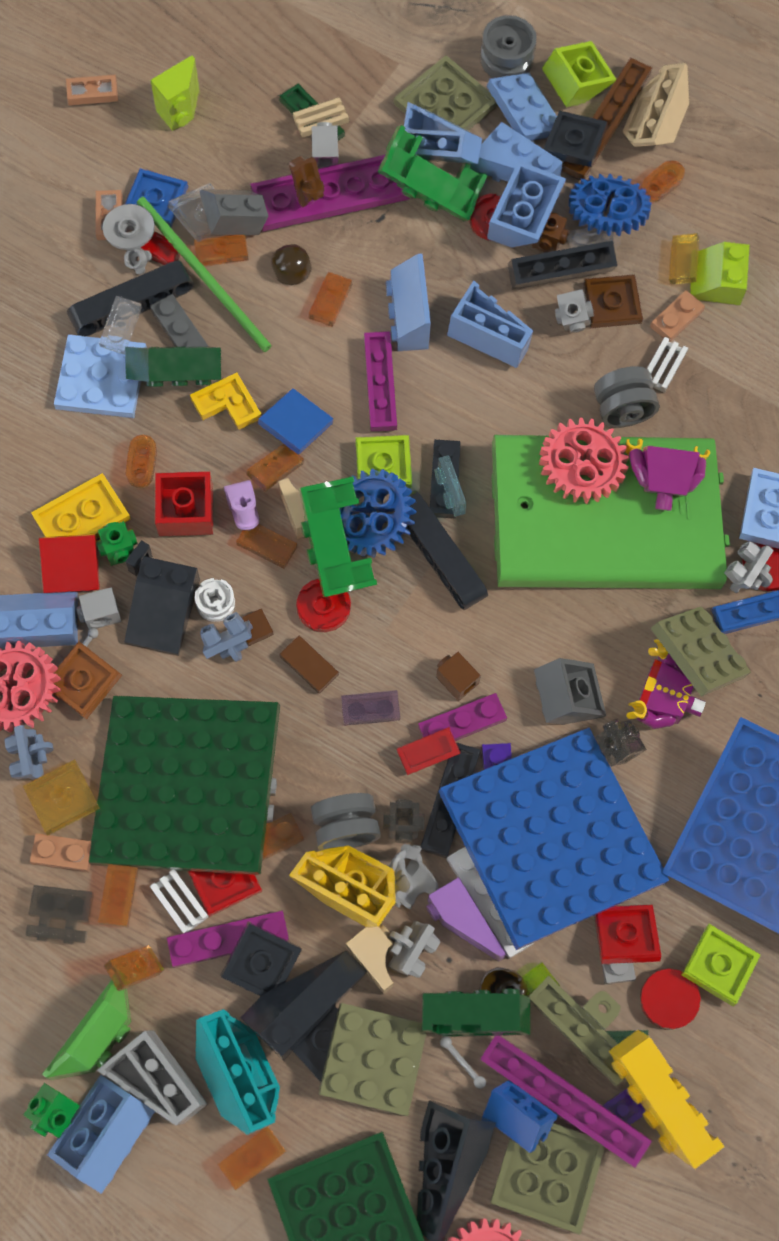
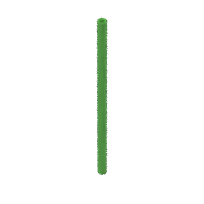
M145 197L139 198L137 205L149 211L153 217L154 225L263 352L268 351L272 346L270 342Z

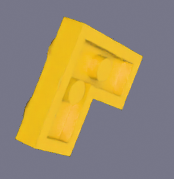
M234 373L190 394L191 401L202 420L227 409L237 429L240 430L259 421V418L262 416L238 373Z

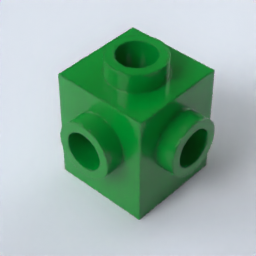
M124 521L108 523L98 530L101 540L96 541L101 557L107 555L110 566L124 563L134 551L133 546L138 544L133 529L127 530Z
M44 1082L36 1096L30 1100L23 1116L33 1122L30 1128L40 1135L46 1137L49 1132L60 1138L64 1130L70 1125L72 1117L80 1105Z

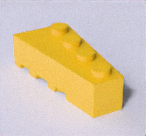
M637 1030L609 1050L614 1059V1062L611 1063L612 1067L620 1078L627 1080L630 1085L627 1088L629 1095L637 1104L641 1103L645 1112L642 1115L645 1121L653 1130L657 1129L661 1136L658 1138V1142L668 1155L673 1153L696 1169L724 1148L718 1137L712 1136L705 1130L704 1127L709 1123L703 1114L699 1113L690 1102H686L690 1095L684 1086L675 1077H669L673 1070L650 1036Z

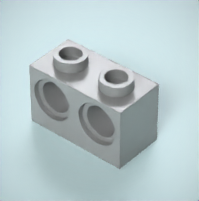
M319 122L317 126H312V156L316 160L318 168L338 165L337 126H332L330 122Z

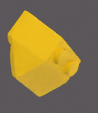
M349 845L328 848L318 852H306L289 875L322 903L367 928L379 927L396 902L394 870Z

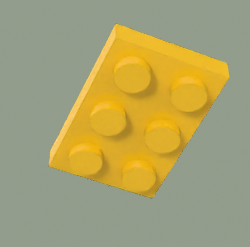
M103 473L31 512L45 537L96 534L97 539L100 537L98 530L102 529L106 524L131 520L130 515Z

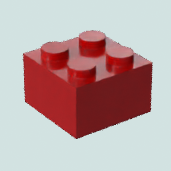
M210 471L155 473V525L158 536L213 535V483Z

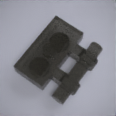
M34 885L28 914L33 917H40L38 926L27 925L26 936L37 937V941L45 942L48 939L62 940L64 944L71 945L74 942L86 943L87 931L76 930L77 922L89 923L94 893L91 891ZM51 919L66 920L65 929L50 927Z

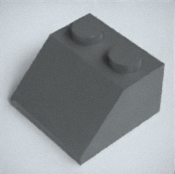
M200 190L211 235L260 234L269 217L262 195L249 190Z
M558 658L534 669L536 686L539 690L542 712L546 723L565 725L606 716L594 663Z

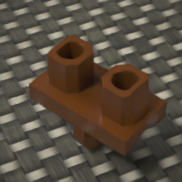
M299 156L290 161L289 167L298 202L302 208L307 206L311 200L316 201L324 197L325 187L324 183L320 180L316 160L313 157L305 160L302 156Z

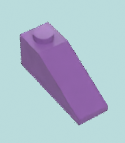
M459 877L428 895L427 901L429 905L426 908L434 921L439 919L443 927L498 962L504 959L506 953Z

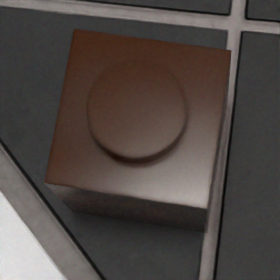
M459 652L455 653L452 657L450 655L445 656L438 663L436 678L458 702L479 685L481 675Z

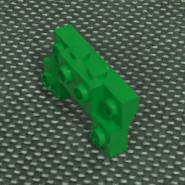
M403 125L398 126L386 148L387 153L377 172L396 182V186L403 189L402 193L412 199L417 197L424 201V206L430 210L437 211L443 209L464 222L469 221L488 175L484 173L478 174L470 169L469 164L465 163L461 165L456 177L420 156H414L423 137L419 135L415 137L405 131L406 127Z
M353 476L299 488L305 514V521L301 522L304 538H309L311 549H307L310 565H315L318 572L323 597L377 585V580L374 579L371 566L372 558L351 562L339 510L342 507L359 504L354 490Z

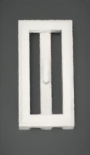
M664 337L647 368L652 374L665 348L669 349L653 379V388L664 393L688 350V347H679V343L675 341L674 343L669 342L667 337ZM674 352L679 354L663 384L658 383Z
M172 870L169 872L170 874L166 877L163 876L159 879V882L152 884L150 888L184 934L206 920L208 915L177 872ZM173 879L200 915L196 919L169 882ZM162 887L167 889L190 921L188 925L185 926L160 891Z

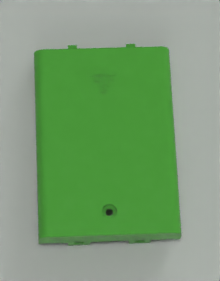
M493 436V473L491 480L495 510L494 553L495 561H497L498 587L721 589L726 583L727 576L724 574L727 569L725 547H729L730 543L729 535H724L719 485H723L724 477L723 472L718 473L714 438L621 437L618 446H626L627 439L630 440L631 445L637 446L638 439H642V452L643 447L646 446L693 451L698 446L697 451L701 455L707 449L710 450V455L706 460L705 478L687 496H673L672 510L663 511L655 509L657 493L644 492V487L638 483L631 468L630 458L625 464L629 467L626 474H624L625 479L623 483H619V488L616 492L611 490L609 498L601 494L599 502H596L593 496H591L588 504H585L583 497L579 496L578 501L575 503L571 494L566 499L563 498L564 491L562 489L555 493V483L546 484L550 475H541L542 469L545 466L539 465L540 458L543 457L540 455L541 447H545L543 445L545 437L549 438V436ZM582 440L577 441L580 445H587V443ZM559 458L563 463H570L566 458ZM598 458L599 461L603 463H608V461L605 458ZM586 475L580 476L585 481H591ZM526 503L528 505V508L523 509L521 507V504Z

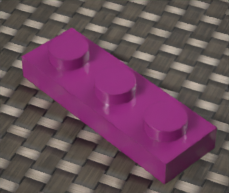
M494 693L418 723V728L422 737H425L450 726L455 741L503 723L507 721V716L497 694Z

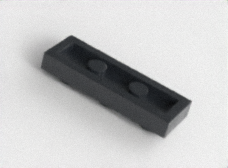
M434 439L430 509L438 518L456 519L461 441Z

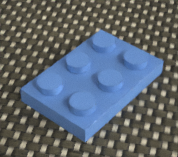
M530 73L489 80L487 88L513 130L530 141L549 137L557 116Z

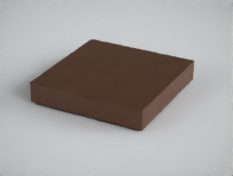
M635 274L584 279L583 286L586 302L591 301L594 316L589 317L591 328L642 324L643 316Z

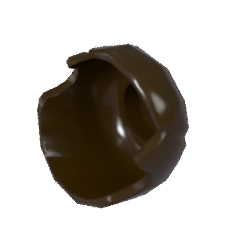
M297 244L284 245L278 248L272 255V269L280 283L296 285L308 279L312 268L310 257L304 248Z
M496 967L489 970L480 983V990H489L491 994H502L503 989H518L520 994L527 996L525 980L519 973L511 969Z

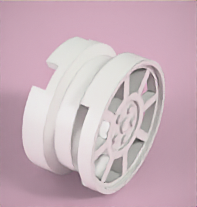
M214 578L207 579L200 584V587L195 592L197 610L204 619L211 622H220L233 613L235 608L234 593L232 587L222 579L214 580Z

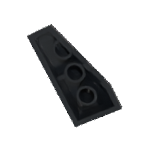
M344 951L261 995L240 1019L284 1061L367 973V970L347 951Z
M431 1100L428 1101L420 1130V1141L424 1142V1160L419 1161V1171L423 1172L422 1190L418 1192L416 1220L424 1238L430 1241H443L488 1153L495 1122L476 1113Z

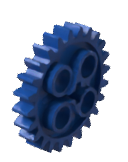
M599 174L597 179L590 175L588 181L581 179L580 184H574V189L570 191L568 207H570L569 214H573V220H580L579 226L588 225L587 231L597 229L598 235L602 231H606L607 236H610L612 232L621 236V231L629 235L631 234V229L638 231L640 226H645L646 220L649 219L652 202H649L650 196L645 195L646 189H639V183L632 185L631 179L623 181L621 175L615 179L612 174H609L608 178H604L602 174ZM612 193H615L614 198H612L610 204L609 213L606 217H604V214L608 209L610 197Z
M372 468L370 475L365 471H361V479L353 476L356 498L360 500L364 496L362 504L342 507L339 510L348 550L353 553L357 552L362 557H365L367 554L375 558L377 552L385 556L386 547L395 551L394 542L404 543L401 535H410V531L406 527L407 525L415 524L413 520L409 519V515H413L417 511L409 507L416 500L409 497L412 490L405 487V481L400 478L398 479V476L392 472L389 474V472L382 469L379 473ZM389 494L388 501L383 504L385 496ZM395 511L393 514H386L387 512ZM388 521L387 528L382 531L383 524ZM363 522L362 529L357 532L359 524Z

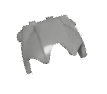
M402 845L401 851L394 856L388 865L395 872V905L398 908L402 903L405 907L411 909L415 899L421 893L432 894L438 890L436 879L422 863V856L420 854L422 849L418 845ZM409 858L411 861L405 869L404 859Z

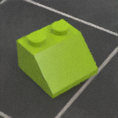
M592 41L555 48L542 68L566 107L586 103L616 81L615 76Z
M193 55L151 79L156 112L172 131L187 125L194 118L199 94L196 61Z
M722 242L694 252L690 294L699 301L741 305L747 290L750 245Z

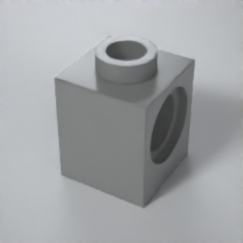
M112 587L79 596L81 606L76 607L80 622H86L88 629H98L122 622Z

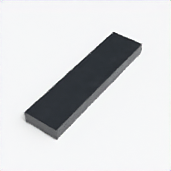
M457 743L460 754L448 758L439 789L473 775L480 749ZM437 792L420 847L421 851L447 859L456 827L439 792Z

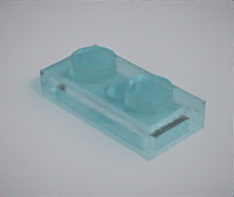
M447 455L438 458V468L434 472L437 483L439 485L443 484L446 493H443L447 509H452L454 517L463 515L466 510V500L450 457Z

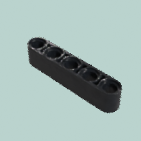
M173 261L73 304L67 310V315L78 336L87 337L150 310L151 305L171 294L178 298L188 293L194 287V283L181 261Z
M414 490L409 497L415 499L416 502L409 507L416 510L417 513L409 515V519L413 520L415 524L407 525L406 529L410 531L409 536L456 603L465 611L488 597L487 589L419 492Z

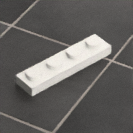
M466 847L448 856L447 862L457 878L459 877L508 959L533 945L534 943L518 950L515 949Z

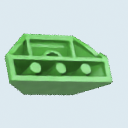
M116 972L107 987L42 1073L46 1078L57 1080L94 1073L97 1068H100L112 1057L110 1050L115 1043L118 1042L120 1044L127 1037L131 1030L128 1027L131 1023L126 979L120 973Z

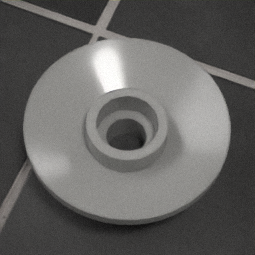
M125 204L112 209L103 221V233L106 240L112 246L123 250L137 249L145 245L151 239L155 229L154 220L149 211L135 204Z

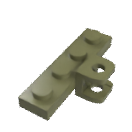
M548 976L529 996L530 1002L615 1087L618 1086L623 1079L619 1077L612 1067L611 1063L614 1062V1059L609 1052L618 1043L605 1029L618 1016L621 1009L620 1005L606 991H600L581 1008ZM598 1006H605L606 1013H602Z

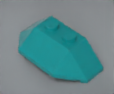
M224 1009L197 1019L196 1061L220 1115L247 1135L275 1123L280 1086L256 1034L244 1023L231 1017L230 1013Z

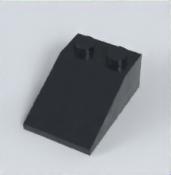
M143 556L136 579L124 640L125 644L179 656L194 604L195 592L200 583L198 568Z

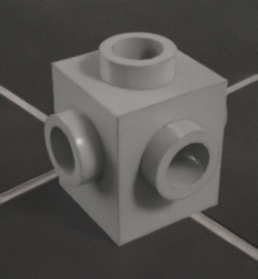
M583 289L557 295L559 308L555 309L558 324H563L565 331L570 330L571 333L580 332L586 329L585 326L591 325L589 317L594 316L591 301L586 302Z

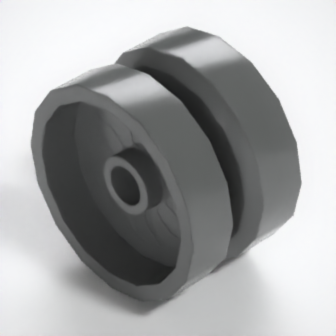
M513 15L494 18L486 25L482 37L480 63L484 71L491 78L530 72L536 48V32L533 26L525 19Z
M637 366L620 368L602 376L595 383L594 392L596 400L600 404L599 411L605 426L612 428L633 426L650 419L659 411L660 404L657 394L653 390L654 383L651 373L647 368Z
M351 793L321 800L311 806L313 823L321 826L315 832L319 850L348 845L357 848L375 842L381 837L378 821L370 818L376 812L373 795L369 793Z

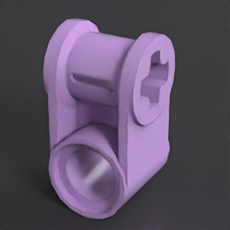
M246 480L224 486L227 503L232 511L237 528L241 530L255 528L260 521L255 506L256 499L251 481Z

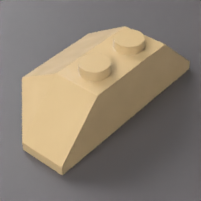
M686 63L663 66L659 70V74L651 79L637 95L623 130L624 136L634 147L660 145L675 141L689 105L688 67Z

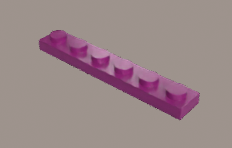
M494 1036L480 1059L634 1168L637 1167L653 1141L502 1036Z

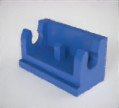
M508 1080L492 1090L482 1117L495 1122V1127L531 1153L537 1147L539 1140L542 1142L546 1140L558 1115Z

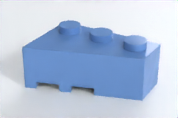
M408 102L404 121L405 131L415 137L418 135L423 137L414 156L418 155L428 161L478 164L482 143L481 137Z
M501 122L481 144L478 164H470V169L477 173L491 176L494 181L500 182V180L508 182L518 161L558 176L561 174L563 162Z
M473 281L451 315L447 336L517 368L528 351L533 330L512 312L503 310L492 295L488 297L479 289L480 285Z

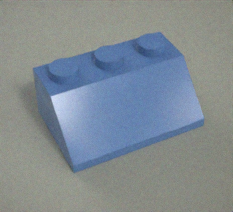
M518 161L489 222L487 239L511 248L538 243L566 178Z
M417 254L391 269L390 280L386 281V294L392 297V303H388L389 319H394L395 326H391L392 342H397V351L429 349L431 322L423 254Z
M77 591L0 595V648L5 649L6 642H10L15 647L17 641H21L25 646L31 643L35 647L76 645L78 643Z
M100 1075L72 1117L70 1125L64 1130L60 1138L57 1139L47 1156L75 1178L102 1194L106 1186L112 1181L115 1172L125 1157L130 1153L132 1146L143 1129L149 1124L155 1111Z

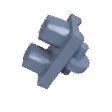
M235 612L224 618L223 623L227 628L226 631L219 633L214 624H209L201 629L200 635L204 643L203 654L206 659L220 653L222 659L231 656L237 662L242 659L241 651L248 648L246 640L252 638L251 629H253V626L249 620L244 622L240 615Z
M24 725L14 727L15 733L4 739L8 753H19L20 760L10 763L11 777L18 780L30 778L38 781L44 779L42 764L47 763L46 754L53 751V744L51 742H44L43 735L37 734L34 729H25Z

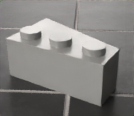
M145 1030L97 1070L115 1081L127 1092L135 1095L144 1104L174 1125L185 1124L208 1105L155 1031Z

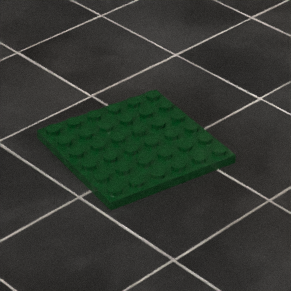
M113 696L88 863L98 866L261 875L280 704L278 702Z

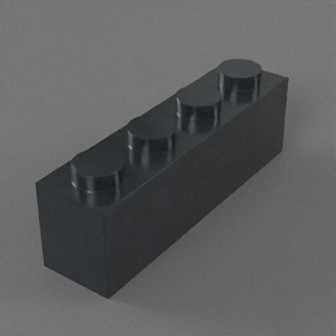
M611 240L514 258L508 263V271L512 290L612 272L618 265L614 243Z

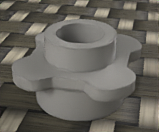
M141 247L127 250L124 256V263L127 267L135 269L137 274H143L145 266L151 260L152 255L150 251H144Z

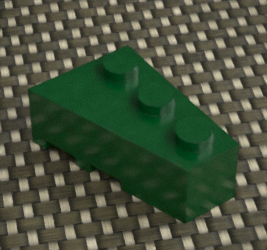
M125 347L126 379L147 381V386L151 387L163 386V381H171L172 386H187L188 381L195 380V385H211V380H221V347Z
M503 989L502 994H491L489 990H475L473 993H463L460 991L423 993L422 1031L442 1037L531 1035L530 998L520 994L518 989Z

